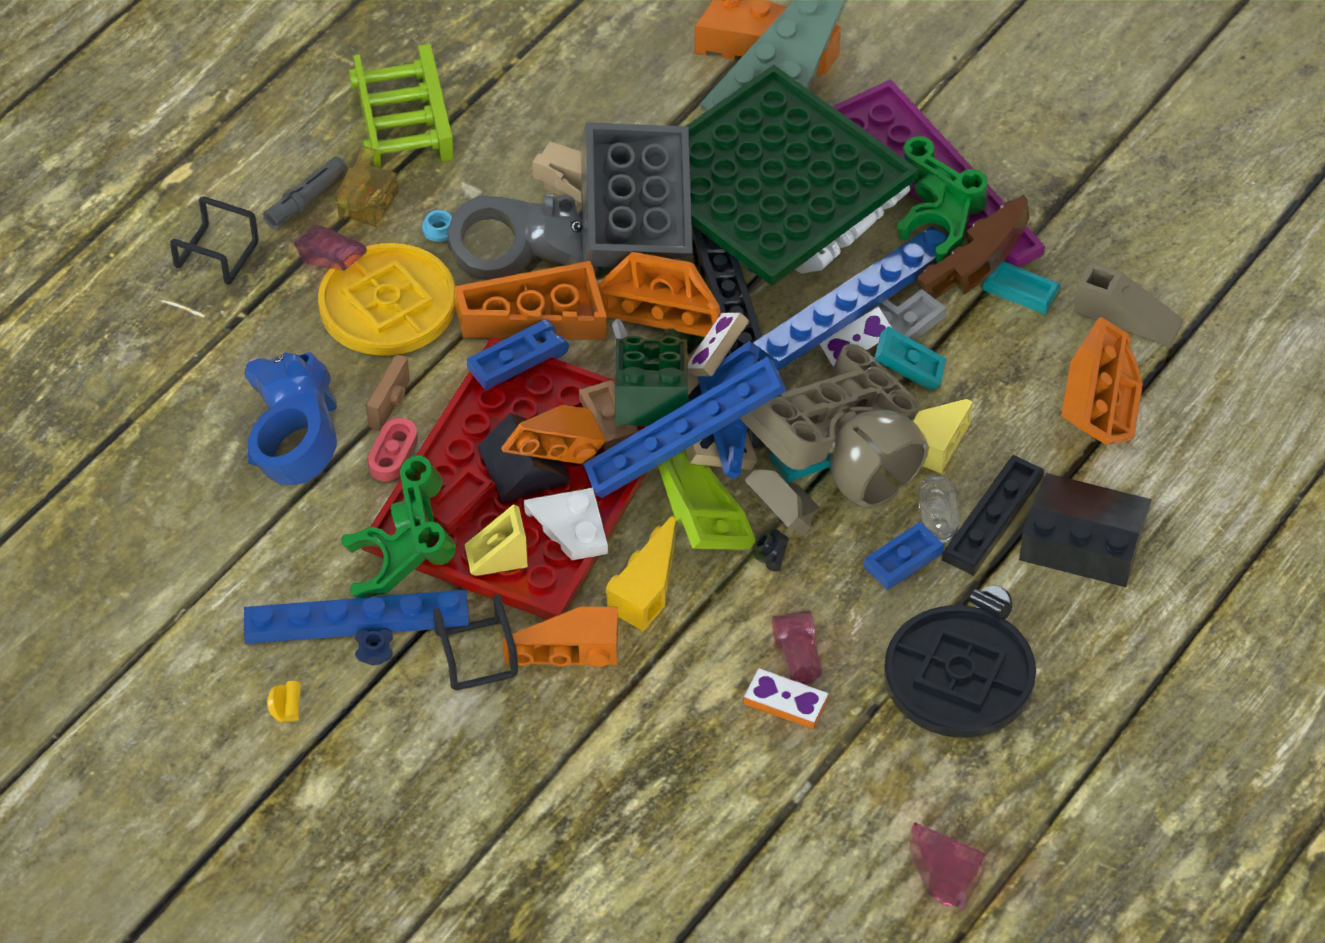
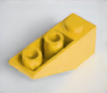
M673 516L663 526H657L654 529L649 542L641 551L636 550L632 554L627 567L620 575H614L606 587L607 607H618V617L643 632L665 608L676 543V519Z

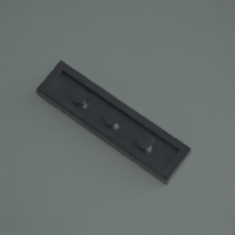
M1012 455L943 551L942 561L974 576L1043 479L1045 469Z

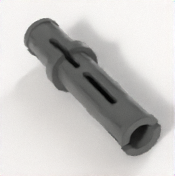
M334 156L327 164L305 179L299 186L285 191L282 194V198L276 204L263 212V218L267 225L276 230L295 214L300 215L303 213L308 203L348 173L346 163L340 157Z

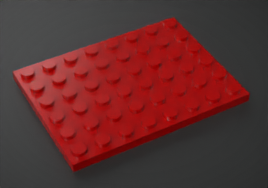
M491 336L483 350L503 340ZM552 357L488 390H485L469 371L415 456L419 455L428 459L441 474V490L467 465L491 480L478 451V445L509 413L530 419L561 405L584 408L579 399V390L609 380H613L615 384V380ZM636 425L638 431L646 428L645 426ZM603 446L598 450L594 457L605 452ZM562 461L570 477V483L501 503L495 491L450 535L456 544V552L449 562L443 565H435L425 559L414 570L493 599L495 594H499L504 604L547 620L567 612L599 556L571 560L561 550L560 544L551 540L545 534L543 525L534 516L529 517L525 513L524 500L593 488L584 465ZM648 472L603 498L595 494L607 542ZM401 479L370 526L381 529L388 535L396 533L391 505L405 500ZM512 505L518 506L526 536L528 567L479 576L472 575L470 573L465 544ZM438 540L434 541L431 547L435 546ZM376 546L362 547L363 551L384 558L381 548Z

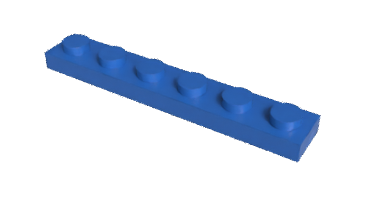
M768 356L584 463L583 465L595 494L601 498L605 497L787 391L774 361Z
M467 590L244 607L245 644L353 636L361 630L379 632L382 629H388L391 632L435 629L433 610L435 608L440 609L445 628L469 626Z

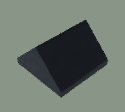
M509 413L478 445V451L491 480L495 482L496 492L501 503L570 483V477L562 461L502 451L501 447L521 422L528 420Z

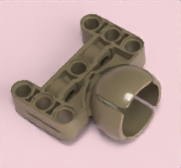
M847 344L843 346L830 372L829 379L784 392L742 416L740 419L790 468L797 470L806 469L810 465L824 461L829 452L831 474L842 494L858 506L874 508L894 498L899 492L897 486L878 468L882 465L901 485H908L924 465L928 456L929 446L923 432L912 421L918 408V402L915 397L878 361L874 360V357L867 350L858 345Z

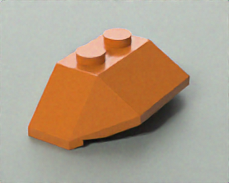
M631 252L598 283L607 318H618L622 321L706 337L721 315L718 302L691 262Z
M1100 317L1070 362L1061 417L1102 443L1111 445L1130 441L1135 437L1143 383L1136 358L1129 347L1132 344L1129 333L1105 318Z

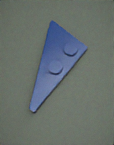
M748 341L724 358L713 376H699L698 381L702 394L757 363L759 355L758 346ZM740 418L713 433L724 474L732 479H735L741 473L747 426Z

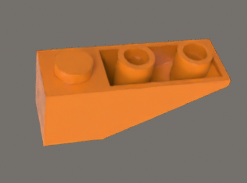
M561 405L521 422L501 449L506 453L584 464L594 458L595 454L606 442V439L590 409Z
M580 606L513 633L518 665H590L593 667L617 665L618 607ZM504 637V661L505 664H510L509 648L507 645L506 638Z

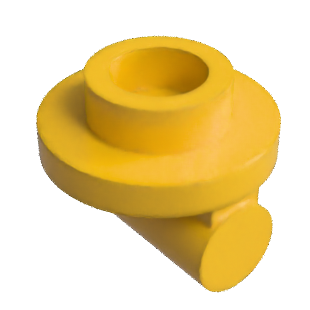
M288 681L285 685H277L270 690L267 707L270 714L280 723L299 720L300 682Z

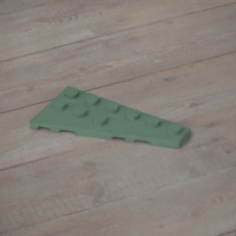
M794 0L700 103L701 110L704 112L708 111L773 64L809 89L818 70L819 61L824 50L828 47L831 33L836 22L840 19L847 0Z

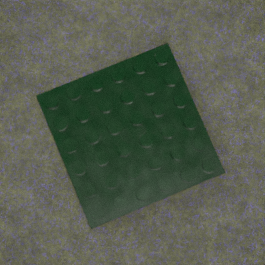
M774 64L686 125L688 126L691 224L771 286L786 277L918 179L919 169Z

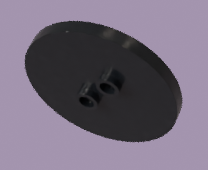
M948 605L921 612L909 619L898 629L887 648L884 677L886 688L892 701L913 723L928 731L944 736L959 738L977 737L1004 728L1024 711L1033 694L1036 664L1029 643L1021 632L1006 619L977 607Z

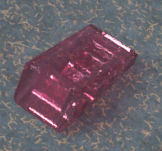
M314 225L294 243L304 264L344 271L368 251L364 244L320 225Z

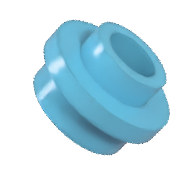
M444 210L430 212L422 224L424 236L435 242L448 240V229L452 216Z

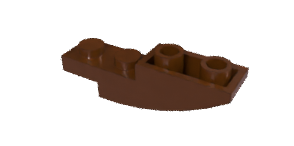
M1022 195L1014 201H1008L997 212L986 219L982 218L976 221L967 230L969 244L956 248L950 256L937 264L929 265L918 276L920 290H924L936 299L956 285L966 294L983 282L1008 257L1023 234L1030 218L1027 198Z

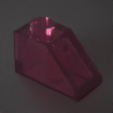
M914 822L911 828L909 849L927 894L933 896L943 905L955 906L964 910L984 874L986 853Z

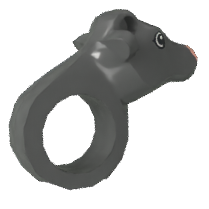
M545 193L542 203H529L497 196L475 197L462 204L453 214L448 229V248L452 252L458 267L469 276L483 281L516 275L534 257L561 266L583 262L582 219L577 212L573 197L564 194L554 197V194ZM488 219L503 222L512 230L515 236L513 245L506 254L496 259L484 260L474 257L466 250L462 241L465 232L473 224ZM592 266L593 271L596 272L599 266Z

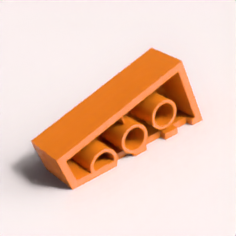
M713 0L695 25V54L706 55L707 51L722 53V58L735 60L736 56L743 57L787 7L768 0ZM835 24L828 47L824 50L819 61L817 74L826 75L839 55L841 26Z
M591 261L455 286V310L463 338H491V336L509 338L543 320H549L556 328V335L563 336L566 340H606L607 316Z

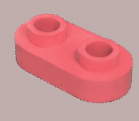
M394 418L383 425L368 455L369 472L376 480L387 482L400 477L402 464L411 457L418 442L417 428L412 421L405 418Z

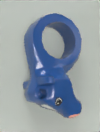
M285 352L273 359L254 358L249 360L244 371L245 378L261 394L269 408L254 424L248 438L249 464L259 467L269 479L280 485L306 483L324 470L331 461L337 446L336 432L329 411L337 408L336 400L328 388L331 376L326 366L312 352L302 355ZM308 428L304 439L295 449L288 454L275 457L278 446L287 436L294 431Z

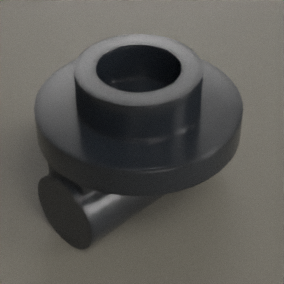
M777 529L762 533L754 544L755 559L765 563L769 570L779 571L789 538Z
M989 586L982 591L976 589L972 592L969 599L970 603L976 605L977 608L989 611L1000 618L1006 619L1012 610L1011 595L1005 588L1000 586Z

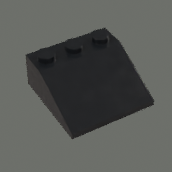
M1046 473L1022 534L1019 560L1127 587L1152 499Z

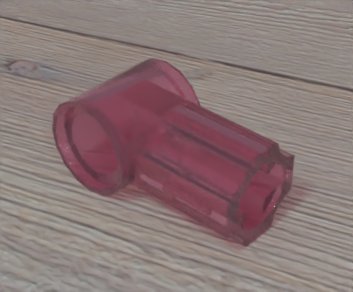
M806 610L772 616L775 644L778 649H782L789 679L801 684H809L816 678L821 677L822 668L815 646L816 635L811 611Z

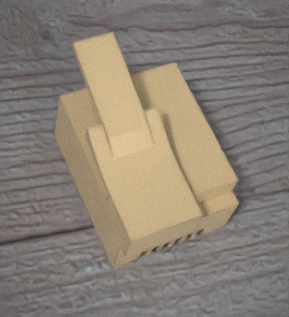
M550 141L542 154L538 153L532 162L533 178L543 181L544 190L573 197L574 200L582 203L581 152Z

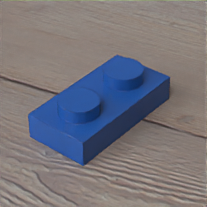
M918 522L864 558V568L883 587L889 590L943 553L944 544L921 522Z

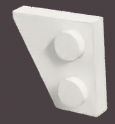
M593 488L524 500L525 513L529 517L534 516L543 525L545 534L551 540L558 542L561 550L571 560L608 554V544Z

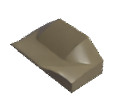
M753 470L745 479L749 486L788 528L803 536L811 529V521L820 510V507L798 484L787 483L776 471Z

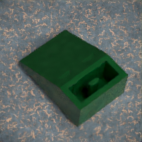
M636 335L627 336L624 339L616 338L615 425L649 426L688 403L687 340H680L673 336H665L660 339H644Z

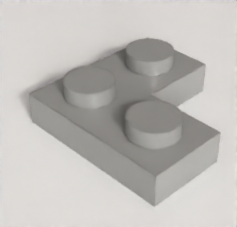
M921 289L899 307L886 299L870 310L872 311L879 307L893 329L915 341L946 317L947 308Z

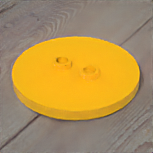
M381 243L362 247L339 259L323 277L318 291L320 317L329 334L336 341L354 351L377 356H391L412 352L434 341L451 323L456 311L455 281L450 270L438 257L419 247L401 243Z

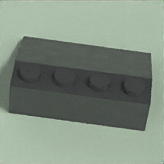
M586 122L581 137L583 262L591 261L592 266L616 267L631 252L669 259L691 256L692 227L688 126Z

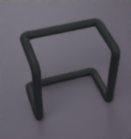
M202 196L199 198L202 225L189 243L178 239L170 241L173 264L175 268H180L192 251L218 259L221 262L224 283L229 285L259 241L256 216L249 210ZM206 204L249 218L252 240L230 273L225 255L196 245L209 226ZM177 246L185 249L180 257Z
M499 594L493 596L495 617L471 622L469 626L445 628L440 609L435 608L433 610L435 633L440 636L449 666L450 685L453 690L515 677L518 674L517 649ZM501 622L509 648L511 670L458 683L456 663L448 635Z

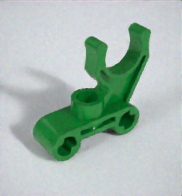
M916 136L910 138L904 144V159L919 169L918 179L915 181L917 182L915 184V191L925 203L913 206L909 213L897 222V236L902 240H906L913 229L926 223L944 227L948 231L949 236L945 242L935 248L936 261L939 263L950 256L956 248L963 246L970 214L979 213L986 208L988 202L987 177L982 171L977 169L965 170L962 173L956 172L934 158V145L930 139Z
M418 455L408 458L400 469L405 500L391 505L396 533L388 535L381 529L368 527L353 534H345L341 538L342 545L351 553L365 546H376L381 548L384 554V564L375 578L367 582L353 583L351 585L350 592L355 598L388 594L425 559L432 564L443 565L449 562L456 552L454 540L443 527L435 523L430 498L441 490V474L423 456ZM438 540V543L435 546L431 547L433 542Z

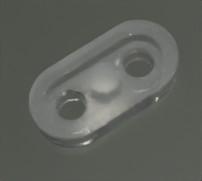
M943 476L927 477L919 486L918 502L921 523L941 542H947L953 539L959 529V512L955 487L949 479Z

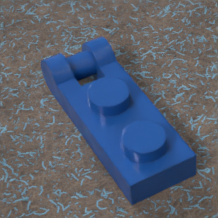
M543 320L467 358V368L482 387L488 390L551 357H562L568 351L569 343L563 336L556 335V328L549 320Z

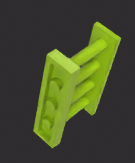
M431 44L418 46L419 59L413 60L414 63L366 71H363L360 54L353 55L355 69L349 70L352 89L358 88L368 135V139L363 140L366 160L373 159L375 172L382 171L380 154L432 147V150L438 149L441 162L454 160L452 134ZM416 76V79L423 80L417 87L368 94L366 87L368 83ZM420 99L421 102H428V106H424V110L379 117L372 116L371 107ZM426 123L427 126L433 125V129L429 130L428 134L378 141L376 130Z

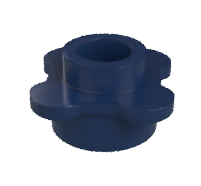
M382 629L379 632L359 631L356 634V641L359 643V649L355 652L356 659L369 665H380L390 660L393 655L390 649V641L393 639L392 632L388 629Z

